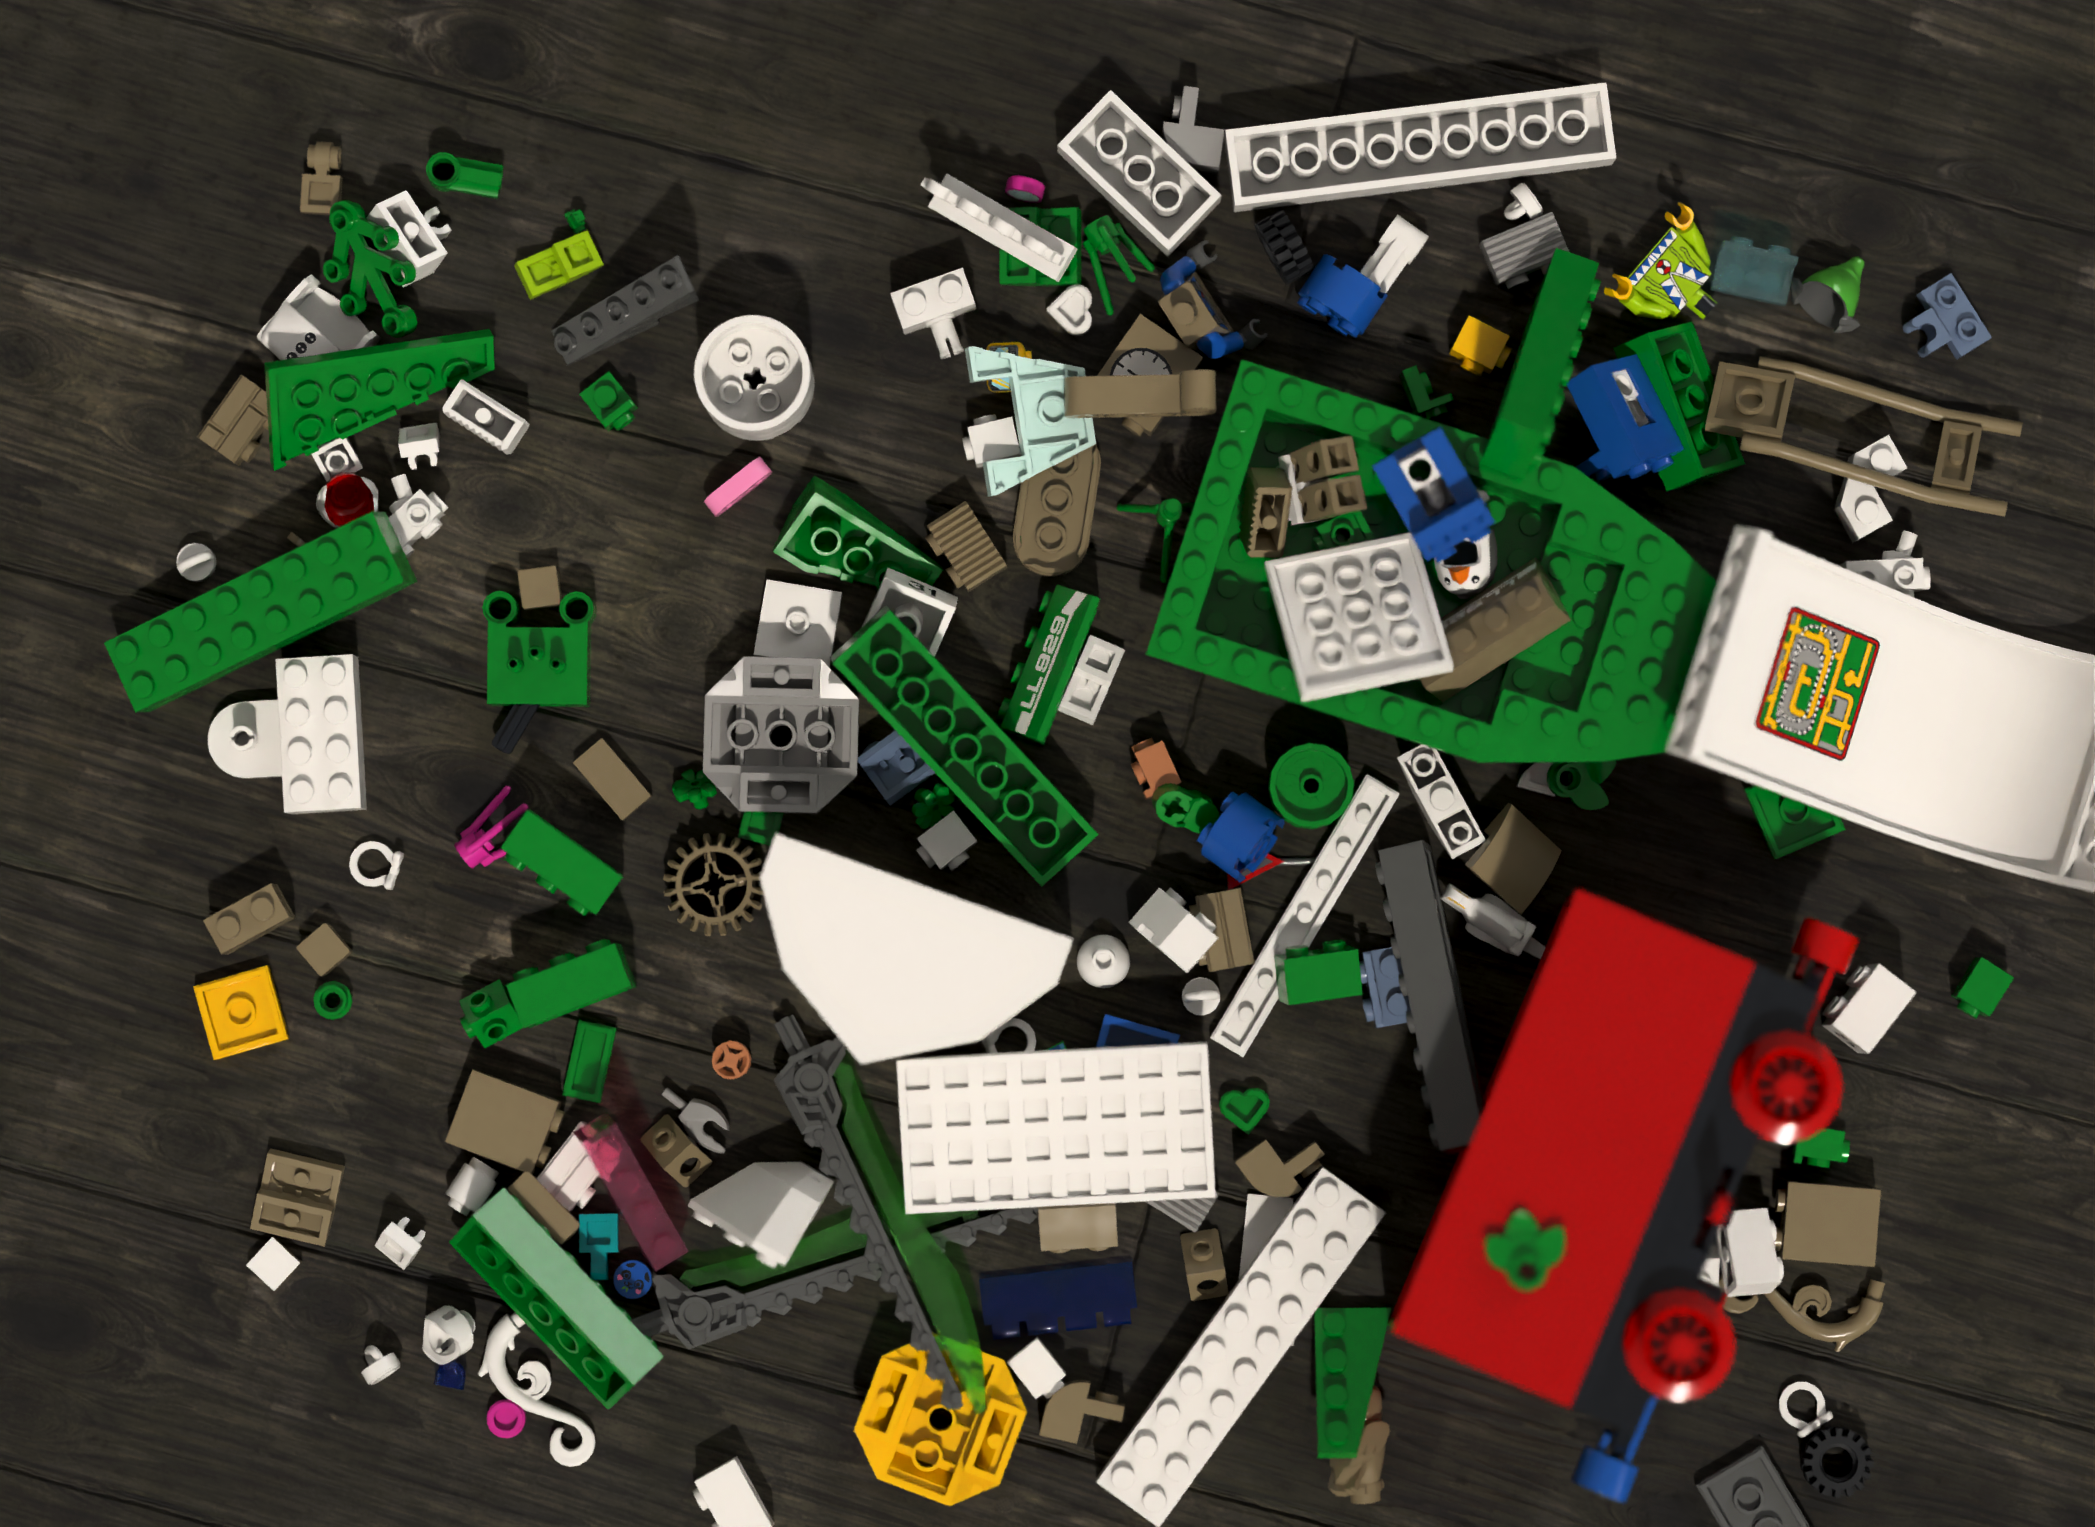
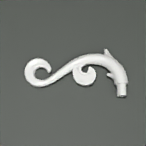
M515 1312L512 1315L507 1313L493 1326L487 1337L483 1362L478 1375L482 1377L489 1372L490 1378L499 1392L508 1400L521 1406L523 1410L576 1427L582 1437V1443L578 1447L569 1449L564 1446L561 1439L564 1431L563 1427H557L554 1430L549 1444L550 1453L558 1463L568 1467L579 1466L586 1462L593 1454L596 1444L595 1434L591 1427L580 1417L540 1400L549 1391L552 1384L551 1372L544 1363L539 1360H529L521 1365L517 1379L521 1381L524 1378H530L532 1382L530 1388L523 1389L513 1381L506 1367V1349L509 1347L510 1350H514V1338L521 1332L520 1327L525 1322Z

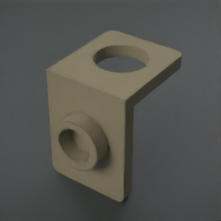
M665 1114L640 1139L660 1166L683 1187H688L712 1164V1160L691 1142L668 1114ZM690 1158L698 1159L696 1166L691 1171L680 1173L681 1165Z
M1213 1228L1196 1231V1233L1181 1234L1180 1239L1191 1300L1198 1301L1227 1296L1229 1292L1218 1230ZM1205 1280H1215L1218 1282V1285L1212 1289L1205 1290L1197 1287L1200 1282Z

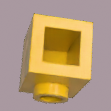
M1468 316L1449 354L1462 360L1460 366L1473 374L1481 376L1483 371L1490 374L1495 366L1502 369L1512 349L1506 346L1510 336Z

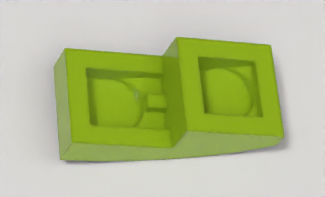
M588 230L553 244L547 250L516 262L514 267L531 300L602 267L604 264Z

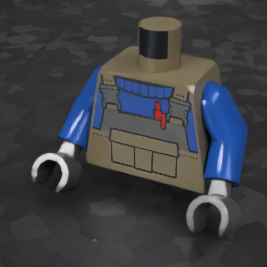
M1204 240L1187 251V256L1182 257L1162 273L1160 284L1163 294L1158 300L1159 305L1184 344L1190 349L1202 354L1204 353L1208 358L1217 359L1241 350L1243 346L1247 349H1254L1268 335L1267 333L1259 335L1254 331V328L1260 321L1252 319L1239 332H1234L1195 272L1196 269H1201L1217 259V253L1211 257L1205 254L1203 247L1209 241Z

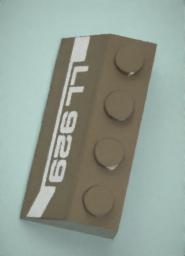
M1536 557L1440 619L1454 664L1453 671L1422 677L1420 680L1425 689L1438 700L1444 702L1571 620Z

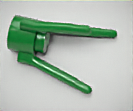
M1106 215L1093 221L1083 229L1088 240L1083 242V245L1090 256L1106 313L1111 316L1114 310L1097 251L1099 250L1101 255L1111 252L1128 280L1132 283L1135 282L1136 277L1118 248L1121 242L1149 272L1154 271L1155 268L1143 252L1126 235L1120 223L1114 224L1110 215Z

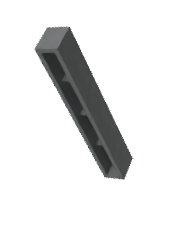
M1420 840L1378 850L1380 862L1375 863L1379 883L1381 885L1385 884L1388 899L1383 900V908L1388 922L1393 921L1395 936L1391 937V947L1395 958H1400L1403 973L1398 974L1400 989L1403 996H1408L1411 1010L1406 1011V1020L1411 1034L1416 1033L1419 1047L1414 1049V1059L1417 1069L1424 1072L1426 1086H1422L1421 1091L1425 1107L1427 1109L1431 1108L1434 1123L1429 1124L1431 1140L1435 1147L1439 1146L1441 1152L1452 1154L1468 1150L1485 1110L1445 912L1442 900L1440 899L1441 893L1432 850L1428 843Z

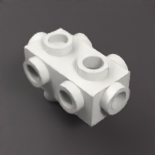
M402 474L391 479L398 500L389 507L392 512L389 520L406 558H408L414 552L411 546L423 536L425 539H428L443 525L440 519L445 515L444 512L449 507L434 491L428 496L421 489L413 494L406 474Z
M1903 530L1896 551H1883L1882 560L1846 561L1841 564V567L1912 597H1914V592L1930 589L1929 567H1923V558L1911 557L1918 535Z

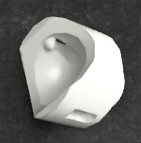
M447 1305L426 1316L422 1347L424 1353L435 1363L443 1365L470 1350L473 1345V1332L476 1329L472 1316L465 1310L458 1311L454 1307ZM449 1347L447 1350H445V1351L442 1353V1350H443L444 1348Z

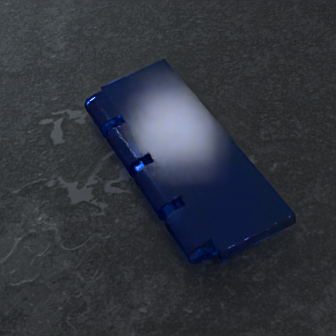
M1132 1262L979 1279L984 1326L992 1325L994 1340L1021 1337L1019 1321L1027 1322L1028 1336L1058 1333L1057 1317L1065 1316L1066 1332L1097 1328L1095 1313L1103 1312L1105 1327L1131 1324L1130 1309L1137 1308Z

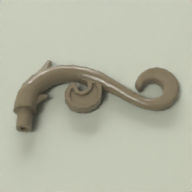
M1721 1274V1276L1719 1277V1286L1725 1289L1723 1276ZM1870 1279L1866 1297H1861L1858 1306L1847 1310L1848 1313L1853 1315L1845 1321L1838 1323L1818 1322L1806 1314V1309L1810 1305L1816 1307V1315L1818 1317L1825 1315L1830 1310L1832 1299L1829 1292L1822 1286L1813 1284L1802 1286L1795 1293L1792 1304L1776 1289L1764 1295L1792 1327L1813 1339L1836 1342L1834 1351L1840 1352L1848 1343L1867 1332L1877 1321L1884 1304L1880 1301L1885 1283ZM1757 1294L1751 1295L1747 1299H1738L1736 1296L1726 1297L1723 1309L1730 1313L1740 1314L1753 1308L1759 1298Z

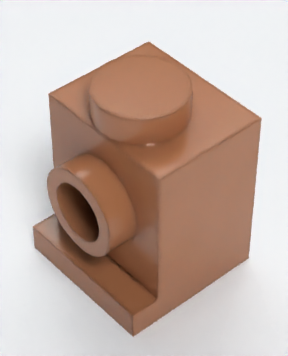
M1149 738L1131 747L1137 760L1131 764L1133 772L1140 785L1147 782L1149 789L1143 791L1146 800L1151 798L1155 790L1163 784L1172 783L1180 785L1182 783L1163 740L1155 744L1153 739Z

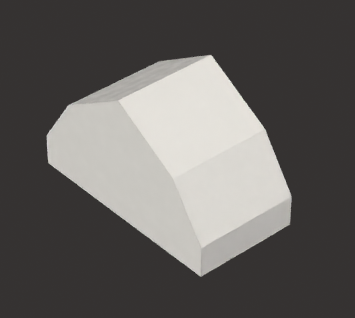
M778 834L775 835L760 877L783 970L860 1064L983 1040L1057 985L1073 940Z

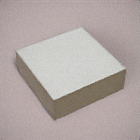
M273 1236L246 1266L273 1291H276L302 1262Z

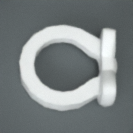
M368 841L362 843L354 849L350 856L349 867L351 874L357 882L364 886L377 887L384 885L385 889L393 890L404 853L401 851L393 853L388 846L381 842ZM370 849L381 851L391 863L389 874L375 879L364 877L358 868V859L361 854Z
M1011 1018L981 1041L986 1048V1053H998L994 1043L997 1041L1002 1030L1013 1026L1021 1029L1026 1035L1027 1046L1024 1051H1034L1036 1045L1035 1033L1025 1021Z
M1795 1382L1788 1385L1781 1392L1778 1400L1780 1414L1788 1424L1798 1428L1797 1435L1800 1438L1807 1436L1813 1430L1819 1429L1821 1425L1833 1418L1832 1412L1826 1411L1822 1392L1815 1385L1808 1382ZM1807 1390L1814 1395L1817 1401V1417L1812 1422L1806 1423L1798 1420L1789 1413L1787 1400L1794 1391Z

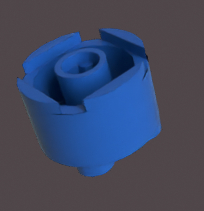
M1323 254L1298 292L1301 297L1297 304L1313 315L1319 313L1322 316L1329 317L1330 320L1327 325L1344 336L1349 334L1356 338L1358 334L1363 335L1388 295L1379 292L1381 288L1354 268L1346 264L1342 269H1339L1333 265L1336 258Z
M1231 792L1220 807V811L1223 812L1215 824L1209 823L1206 825L1197 841L1203 845L1201 850L1202 856L1237 881L1242 882L1246 879L1242 873L1246 869L1253 873L1269 854L1278 839L1273 834L1276 825L1283 829L1285 820L1245 792L1238 795L1235 792Z

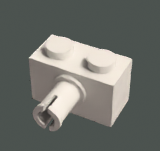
M963 267L890 293L904 335L925 327H931L941 359L951 357L946 341L950 342L954 355L964 351L952 319L976 310V304Z

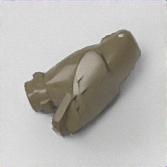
M1376 1386L1373 1387L1357 1458H1329V1466L1332 1467L1327 1487L1336 1496L1348 1497L1350 1495V1502L1353 1504H1369L1380 1501V1491L1384 1488L1381 1474L1390 1428L1386 1422L1382 1421V1396L1379 1388Z

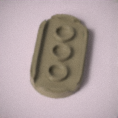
M1096 444L1021 482L1013 530V545L1021 563L1038 575L1055 577L1069 573L1082 562L1087 553L1101 469V457Z

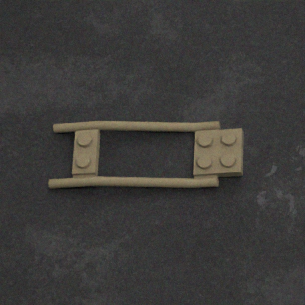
M1760 356L1758 368L1719 362L1705 431L1741 437L1740 450L1780 457L1927 503L2005 517L2008 502L1970 495L1982 430L2020 437L2023 422L1944 408L1800 363ZM1795 378L1944 423L1931 488L1783 443L1782 437Z

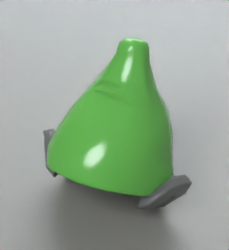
M1859 256L1852 257L1845 263L1822 269L1802 282L1800 278H1793L1790 287L1793 304L1799 303L1814 321L1834 329L1833 333L1853 331L1860 326L1858 319L1853 317L1859 303L1864 260Z

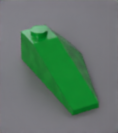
M815 475L794 503L773 547L775 554L805 572L817 575L818 572L840 577V580L850 583L854 580L874 585L877 589H879L887 568L931 586L943 571L942 566L846 494Z

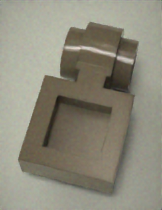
M317 141L316 145L308 146L307 165L308 168H314L316 174H302L300 212L303 214L330 215L331 207L336 202L341 201L343 177L330 175L333 169H340L341 147L334 146L333 142Z

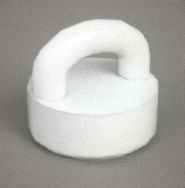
M1520 183L1511 190L1515 201L1508 205L1504 211L1507 219L1514 220L1526 214L1530 220H1533L1543 214V208L1525 183Z
M199 543L188 544L177 555V569L183 577L190 581H205L215 571L216 558L212 550L205 545Z
M1198 977L1185 985L1182 991V1001L1189 1012L1195 1015H1206L1217 1008L1220 1002V992L1212 980Z
M374 1345L366 1347L364 1354L369 1366L361 1374L368 1385H374L400 1368L401 1363L394 1352L383 1356Z

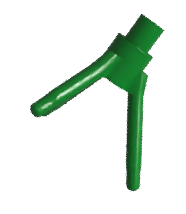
M1171 498L1163 501L1161 504L1154 505L1118 504L1117 510L1119 512L1152 513L1156 515L1157 522L1164 527L1160 581L1166 583L1169 573L1174 525L1178 522L1182 512L1193 510L1195 502L1180 504L1177 499Z

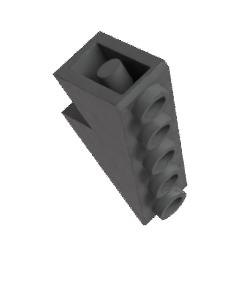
M679 256L670 259L553 329L555 349L559 354L563 355L567 366L660 324L659 318L699 301Z

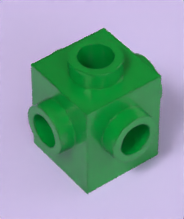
M500 979L459 1001L465 1016L459 1018L465 1032L470 1039L477 1036L484 1048L522 1029L510 994Z

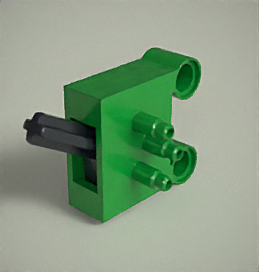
M504 591L492 592L485 598L482 609L484 616L488 620L487 704L490 706H512L492 740V745L506 754L512 753L539 706L590 707L591 624L596 618L597 609L594 601L583 592H570L560 602V615L570 625V628L510 627L516 623L520 616L521 610L518 601ZM501 599L508 600L511 604L509 616L501 620L495 619L492 615L494 603ZM575 600H584L588 605V612L581 620H573L568 614L569 606Z

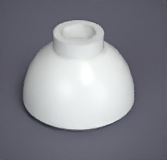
M1097 935L1085 941L1080 947L1077 955V968L1081 977L1088 984L1097 988H1110L1119 984L1126 977L1130 968V955L1126 946L1116 937Z

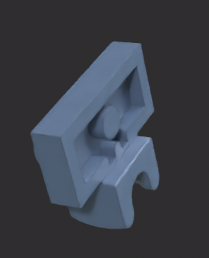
M1952 273L1916 295L1926 311L1903 325L1905 333H1911L1914 330H1922L1926 333L1927 343L1918 350V355L1923 358L1947 344L1955 358L1959 359L1992 338Z

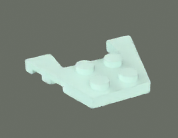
M975 346L965 348L970 383L1009 378L1020 446V457L983 462L988 497L998 495L1096 444L1092 418L1065 417L1064 378L1086 376L1085 368L1042 359L1020 357L1011 353L995 352Z

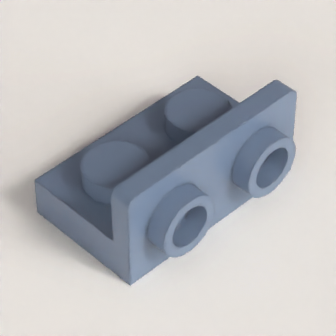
M1392 947L1362 952V961H1359L1362 984L1366 983L1369 996L1368 999L1362 1000L1366 1022L1373 1021L1374 1028L1407 1023L1406 1011L1411 1009L1408 996H1403L1399 985L1398 974L1403 973L1400 958H1395Z

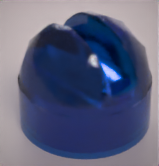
M455 1361L440 1365L435 1373L433 1384L464 1390L466 1381L465 1370Z

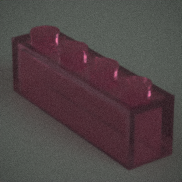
M605 1113L573 1132L643 1256L655 1272L689 1252L614 1120Z

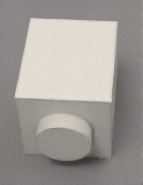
M1038 1336L1007 1360V1364L1035 1399L1042 1394L1048 1399L1065 1385L1061 1380L1066 1376L1065 1370Z

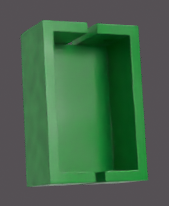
M530 809L526 811L501 846V849L507 852L503 857L505 861L521 872L526 866L538 874L535 882L553 894L557 888L570 897L567 904L584 916L589 911L596 915L623 878V874Z
M603 939L585 946L587 954L575 958L574 953H567L549 960L551 968L539 971L538 967H531L513 974L514 982L506 986L522 1028L535 1027L636 988L637 985L622 945L618 943L611 944L610 939Z

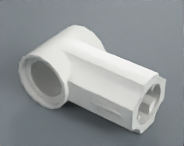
M1397 215L1379 240V247L1360 271L1361 274L1381 288L1379 292L1387 293L1406 264H1411L1429 236Z

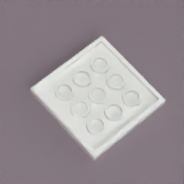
M1410 532L1265 561L1264 569L1301 702L1453 671L1454 664L1421 551Z

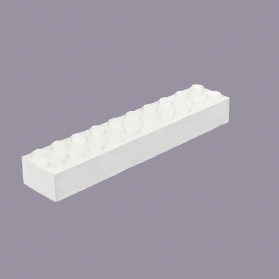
M1606 82L1225 130L1224 135L1234 212L1610 166L1616 159Z
M1320 1166L1096 1477V1483L1155 1526L1160 1527L1383 1218L1385 1211L1329 1170Z

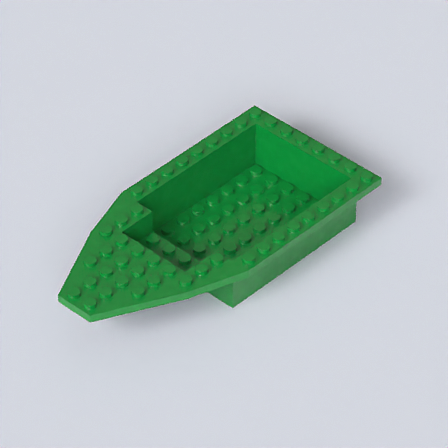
M1241 360L1146 655L1477 763L1605 762L1666 752L1718 582L1675 540L1573 466L1542 457L1538 468L1530 466L1524 480L1481 464L1489 439ZM1440 426L1475 488L1485 491L1490 498L1485 503V506L1495 522L1488 527L1495 532L1498 564L1494 579L1487 588L1536 557L1571 620L1444 702L1438 700L1425 689L1420 678L1301 702L1264 569L1265 561L1279 558L1250 557L1246 553L1238 534L1241 531L1239 526L1242 524L1240 519L1243 517L1241 512L1243 511L1242 505L1244 504L1243 498L1245 497L1247 470L1250 467L1276 468L1280 465L1278 460L1280 456L1289 455L1296 450L1321 440L1352 436L1359 470L1329 479L1360 475L1367 509L1361 510L1375 539L1408 533V528L1395 508L1372 464ZM1416 459L1409 465L1408 473L1413 479L1421 476L1424 480L1431 473V465L1424 459ZM1335 517L1292 525L1291 521H1288L1284 553L1281 558L1317 551L1312 538L1317 536L1314 529ZM1340 528L1336 530L1335 537L1339 542L1344 543L1348 541L1349 533L1346 529ZM1421 552L1441 619L1472 598L1459 599L1457 595L1449 593L1438 579L1434 557L1426 561Z

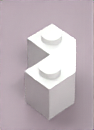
M1889 435L1848 458V463L1891 476H1896L1907 469ZM1844 477L1834 511L1853 543L1893 520L1874 488L1875 486Z
M1159 887L1129 921V924L1156 948H1159L1182 970L1188 973L1218 939L1212 933L1217 927L1202 913L1199 912L1194 917L1183 908L1187 902L1172 888L1164 892Z

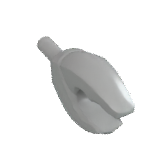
M667 1087L662 1096L682 1111L678 1117L687 1134L702 1147L716 1153H725L726 1149L719 1142L715 1141L713 1136L706 1134L704 1131V1125L707 1121H714L723 1129L730 1131L729 1122L721 1110L710 1102L693 1098L688 1104Z

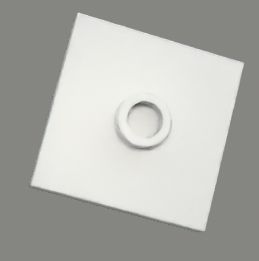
M766 579L754 656L821 658L830 668V656L834 646L842 592Z

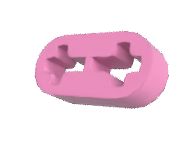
M758 457L711 493L704 500V503L714 516L717 517L771 475L772 470L761 457Z

